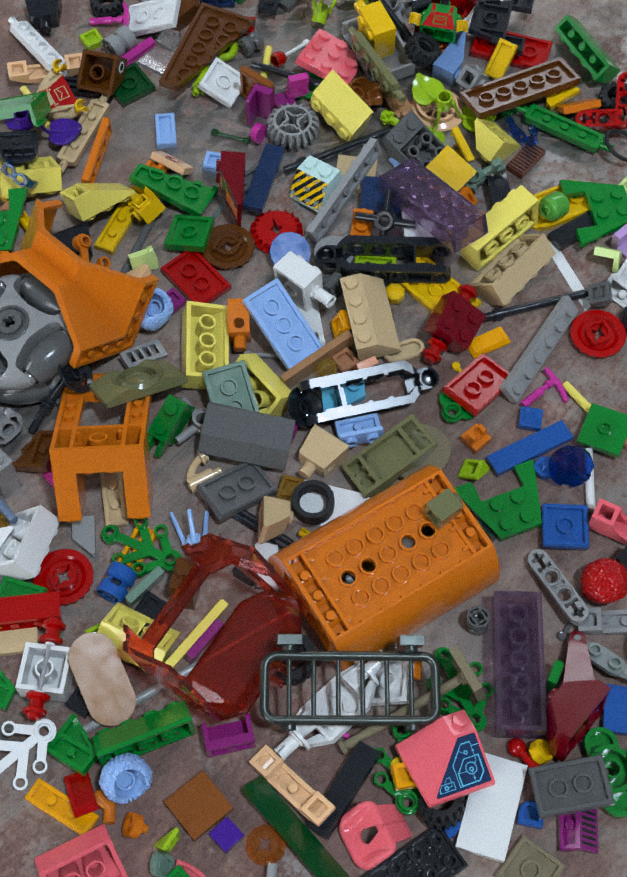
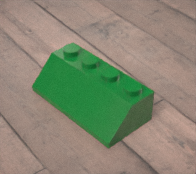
M174 701L167 704L166 708L162 710H151L144 713L143 717L139 719L125 720L116 728L102 729L92 739L97 757L102 767H104L116 755L131 753L142 756L195 735L196 731L185 701L180 703L179 701Z

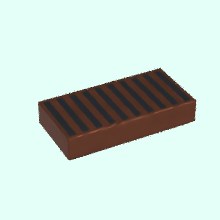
M529 140L506 164V170L522 179L545 155L546 150Z

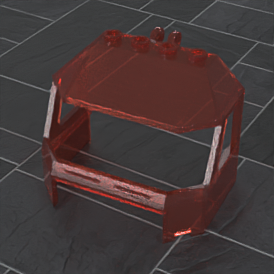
M208 533L200 537V542L192 546L189 543L181 546V549L193 560L195 565L140 639L127 625L123 624V632L126 634V641L123 642V651L144 671L189 707L219 721L247 714L258 699L261 660L269 652L282 651V647H276L277 634H302L303 602L256 548ZM232 564L264 591L238 604L187 677L182 676L171 665L155 659L154 650L206 578ZM257 573L270 576L284 593L276 591ZM284 660L273 661L269 667V682L279 688L284 686V682L281 678L274 676V674L279 670L287 675V665L282 663Z

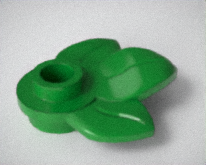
M441 392L439 402L443 407L441 416L446 422L457 423L461 419L470 420L475 418L474 415ZM454 412L456 415H450L448 413Z

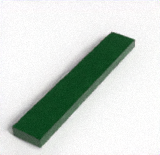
M262 775L244 786L242 789L244 794L316 877H350Z

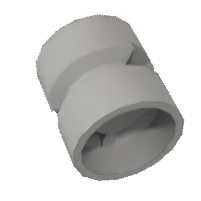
M122 25L114 30L113 34L103 38L101 44L107 54L121 57L125 51L128 52L137 45V39L130 28Z

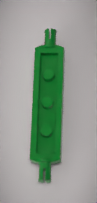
M536 104L530 107L520 105L515 108V111L525 114V123L594 154L600 148L611 153L605 144V135Z

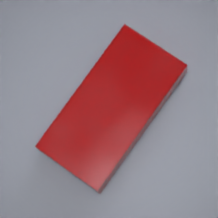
M76 772L64 777L75 818L99 810L89 772L85 776Z

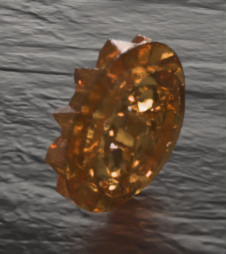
M263 824L254 828L247 836L246 851L254 863L268 866V863H277L283 857L286 841L273 826ZM260 836L266 841L272 840L270 843L272 853L265 848L259 849L261 846Z

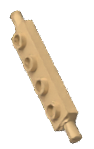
M102 94L99 99H91L87 106L89 111L83 113L78 121L82 125L81 132L73 142L63 146L57 155L61 174H64L67 166H77L97 133L102 118L106 117L110 111V105L107 101L111 95Z

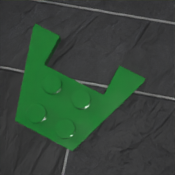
M573 180L559 181L561 193L566 195L568 199L585 197L594 226L576 229L575 234L580 248L588 246V243L594 240L602 239L604 235L610 232L618 231L627 224V193L624 185Z
M26 187L8 189L9 210L0 211V251L11 252L14 250L20 227V218L24 212L25 199L29 193V189Z
M533 460L514 466L513 471L522 487L487 500H480L472 482L454 488L470 512H473L480 521L484 522L497 536L496 539L499 542L534 530L542 525Z

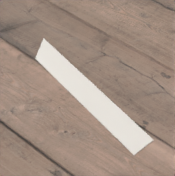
M549 241L556 252L552 258L572 291L583 290L584 287L562 252ZM589 297L578 299L584 310L591 307Z

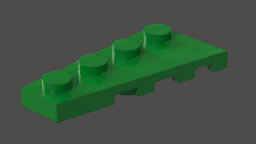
M141 163L137 165L129 177V182L144 190L146 186L157 197L193 216H202L219 190L217 186L212 185L211 188L202 185L203 182L197 180L192 182L182 179L183 176L177 174L168 175L165 174L164 170Z

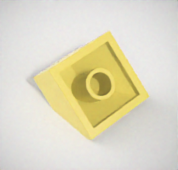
M476 118L474 121L476 150L482 154L481 158L487 163H491L496 158H500V161H503L521 147L517 141L495 122Z

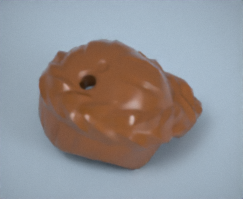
M362 76L348 84L369 107L382 104L384 91L378 81H369L365 76Z

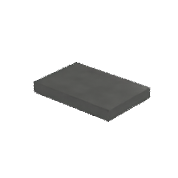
M246 462L197 484L196 488L220 521L263 501L264 496L271 497L277 494L278 491L277 487L259 465Z
M603 755L528 768L539 819L615 805Z

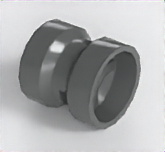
M257 31L249 33L248 37L238 39V45L242 53L248 57L255 50L258 51L264 48V41Z
M482 606L471 607L465 620L467 632L474 636L483 635L487 631L490 622L489 611Z

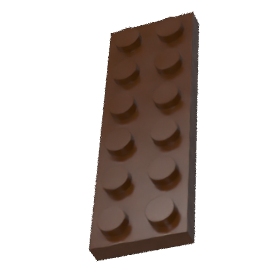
M561 57L461 91L460 99L477 118L483 119L579 85L581 77Z

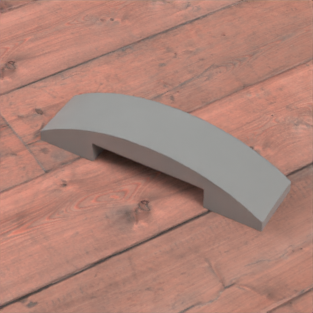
M588 608V622L578 626V630L584 634L627 635V609L601 611V608ZM577 610V615L580 618L583 617V611L579 612Z

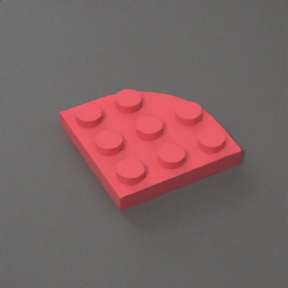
M320 28L299 54L295 62L298 66L322 79L330 71L334 70L347 85L354 80L358 70L357 58L347 43Z

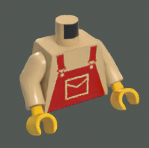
M55 59L53 61V68L45 76L36 93L42 91L47 93L52 109L47 114L50 121L61 118L73 120L81 112L86 113L89 111V107H82L86 101L83 99L76 100L63 74H59L60 71L64 72L67 69L65 64H62L59 68L62 59Z

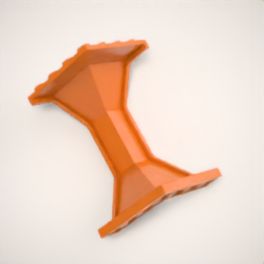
M36 198L20 251L0 255V277L10 274L31 273L54 292L73 342L74 348L68 364L74 369L133 348L159 279L155 275L138 278L83 260L50 234L57 209L61 208L63 203L58 199L41 202Z

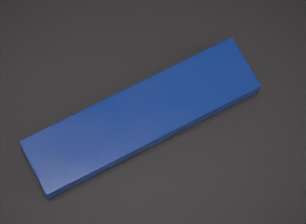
M560 420L486 456V461L496 477H499L513 470L515 465L534 460L573 441V435L564 422Z

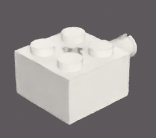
M289 251L273 266L275 279H279L293 302L306 312L319 302L327 308H331L334 305L336 297L323 289L322 272L318 267L307 263L302 256Z

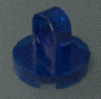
M567 444L559 448L548 461L551 479L560 486L562 484L569 485L570 487L582 485L590 479L591 472L594 469L590 453L585 448L577 445L570 446Z

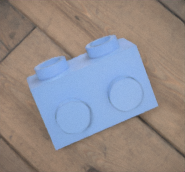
M377 413L334 421L337 438L349 445V448L363 443L371 444L382 436L384 432Z

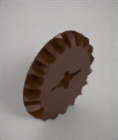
M234 224L219 225L213 228L205 252H202V255L212 266H216L217 269L224 268L227 271L228 268H233L235 270L238 266L243 267V264L249 262L250 257L253 256L255 250L254 239L241 226ZM226 245H229V247H231L230 251H227V249L225 248Z

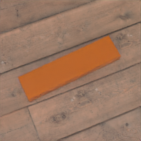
M102 118L81 178L82 183H95L113 131L110 118Z

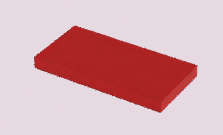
M507 31L506 35L525 38L522 56L515 54L510 63L511 67L524 70L547 62L553 42ZM475 36L469 56L489 61L496 45Z

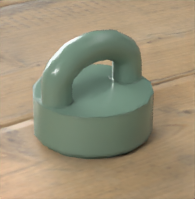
M160 851L153 852L150 858V872L154 877H166L174 869L175 860L172 855Z

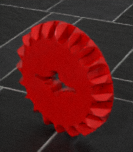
M278 208L276 211L269 209L268 212H263L259 217L256 216L250 229L254 245L265 253H269L271 243L278 236L274 231V225L280 230L279 235L285 232H294L303 236V227L299 217H295L293 212L288 213L286 209L284 211H280Z
M585 311L578 315L571 325V341L574 342L575 347L580 349V353L584 352L588 357L595 356L596 359L599 357L606 359L610 355L614 356L618 351L620 352L626 340L624 325L615 315L607 311ZM600 327H602L600 331L601 336L597 338L596 341H594L595 334L599 331Z
M59 549L50 552L44 557L40 565L41 570L39 574L33 578L35 585L46 587L48 592L58 591L60 593V605L67 606L70 603H76L80 598H84L85 594L90 591L94 572L90 561L82 553L73 549ZM66 573H68L67 576L69 580H64L62 583H60L61 580L59 576H64Z

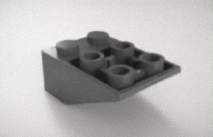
M412 110L404 115L378 142L393 159L421 179L423 178L420 176V172L445 148L443 143Z

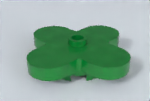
M604 727L593 728L586 734L583 741L586 757L603 755L606 770H610L613 773V776L608 773L607 775L615 805L604 807V810L612 817L625 818L627 817V750L619 747L616 736L609 729Z

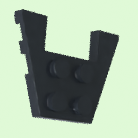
M479 0L474 7L469 34L496 46L500 38L518 45L515 54L522 56L525 38L506 35L511 12L531 14L534 0Z

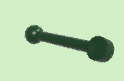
M212 129L211 135L214 137L222 136L241 141L246 145L251 141L249 137L242 138L219 132L217 129Z

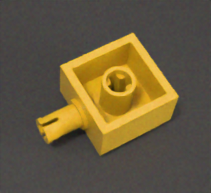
M364 0L355 2L354 8L359 14L357 16L358 29L356 31H361L380 58L393 55L395 51L396 27L381 1L379 0L366 5Z

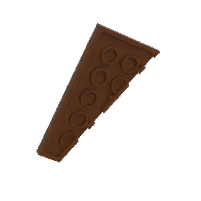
M202 2L162 74L159 86L178 92L215 60L216 57L253 27L255 19Z

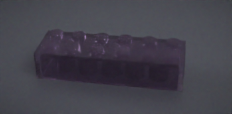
M413 157L379 176L383 195L385 196L386 189L394 190L393 204L453 253L488 233L486 213Z
M494 590L491 600L494 735L498 738L544 739L547 732L542 592Z

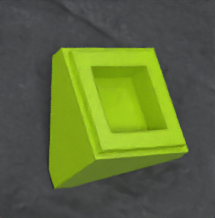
M465 459L457 477L459 479L478 481L489 472L490 468L484 460Z
M175 827L158 840L153 847L160 852L170 854L181 838L180 830Z

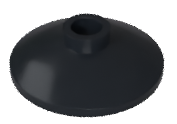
M298 387L290 392L287 406L291 418L296 420L295 423L302 428H312L313 426L307 427L305 415L308 414L309 416L323 412L322 402L318 394L300 395Z

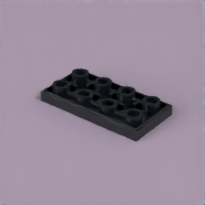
M434 826L361 877H455L465 870L468 864L444 830H437V826Z

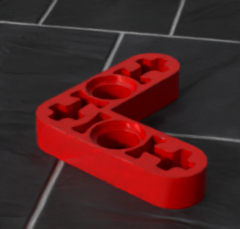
M627 72L620 74L617 80L615 109L582 110L575 117L576 123L592 130L627 129V119L625 122L621 120L623 119V110L626 111L627 115V104L620 103V100L627 96V90H625L624 85L627 79ZM602 116H609L610 120L607 123L602 124L599 122ZM584 117H587L588 120L583 124L582 120H584Z

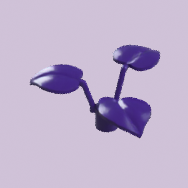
M29 110L15 112V118L5 119L6 126L13 131H27L33 128ZM66 118L52 121L50 130L43 125L39 126L44 132L50 134L49 139L51 143L57 146L70 144L82 130V125L79 122Z

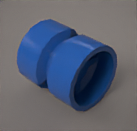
M112 561L105 573L107 578L101 579L96 588V593L113 604H117V602L122 604L125 596L128 594L127 588L133 586L138 576L128 566Z

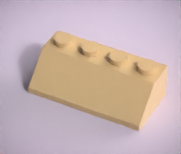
M545 233L523 234L498 254L468 285L474 287L477 295L490 305L505 306L512 301V297L525 288V284L530 279L537 276V272L550 262V259L556 252Z
M362 273L340 278L359 361L362 362L373 356L378 358L401 352L383 279Z

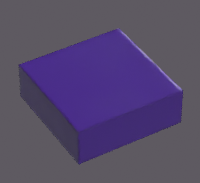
M228 816L209 833V836L225 854L245 837Z

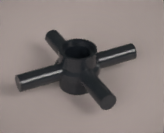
M386 189L383 210H380L376 215L356 212L355 220L375 223L376 227L380 230L379 236H388V231L394 229L395 226L416 229L417 221L397 218L395 213L391 211L394 190ZM383 215H388L390 218L388 226H384L381 222Z

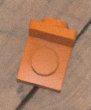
M354 208L350 235L371 236L373 223L355 220L356 212L374 214V211L365 208Z

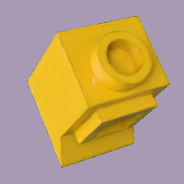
M146 186L144 194L142 193L131 205L133 208L131 213L139 222L143 220L147 224H150L166 209L157 196Z

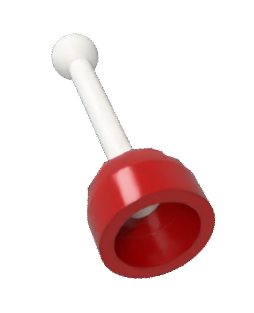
M305 39L302 44L286 53L277 51L271 54L270 60L273 66L278 68L286 63L287 56L306 46L309 40Z

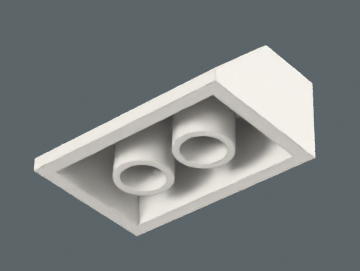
M42 505L15 513L18 517L17 523L9 524V526L13 525L14 531L0 549V575L23 581L34 578L39 574L41 570L40 565L49 552V545L58 532L57 527L60 523L59 518Z

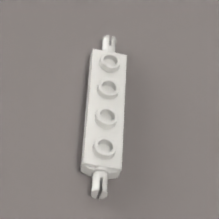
M14 16L8 19L10 32L48 71L53 68L52 63L55 59H62L59 68L62 64H65L64 58L27 21L18 22ZM60 71L59 74H63V76L65 77L67 75V71Z

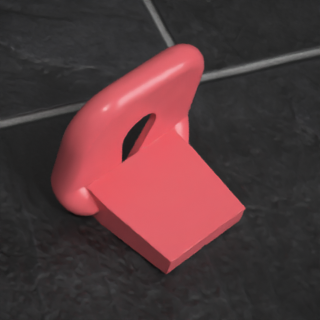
M363 801L345 813L339 823L341 838L354 864L362 870L375 868L393 855L396 850V844L413 836L406 821H404L403 815L397 810L395 804L376 805L373 801ZM376 826L378 833L369 844H366L362 840V831Z

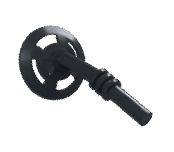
M60 364L58 365L61 379L50 394L44 397L45 401L42 400L43 405H39L40 410L28 428L30 432L36 434L47 413H51L50 408H54L55 400L66 386L80 394L90 390L89 386L93 383V374L88 364L75 369L70 364H67L63 369ZM83 374L85 375V379H86L85 385H82L83 382H84V376H83Z

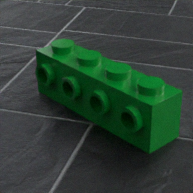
M567 14L554 28L560 35V40L570 47V52L580 59V64L590 71L591 77L597 83L602 82L606 84L621 71L578 19Z

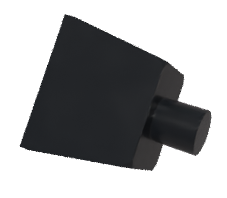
M25 0L29 18L35 30L40 29L42 34H49L51 28L60 26L61 0Z

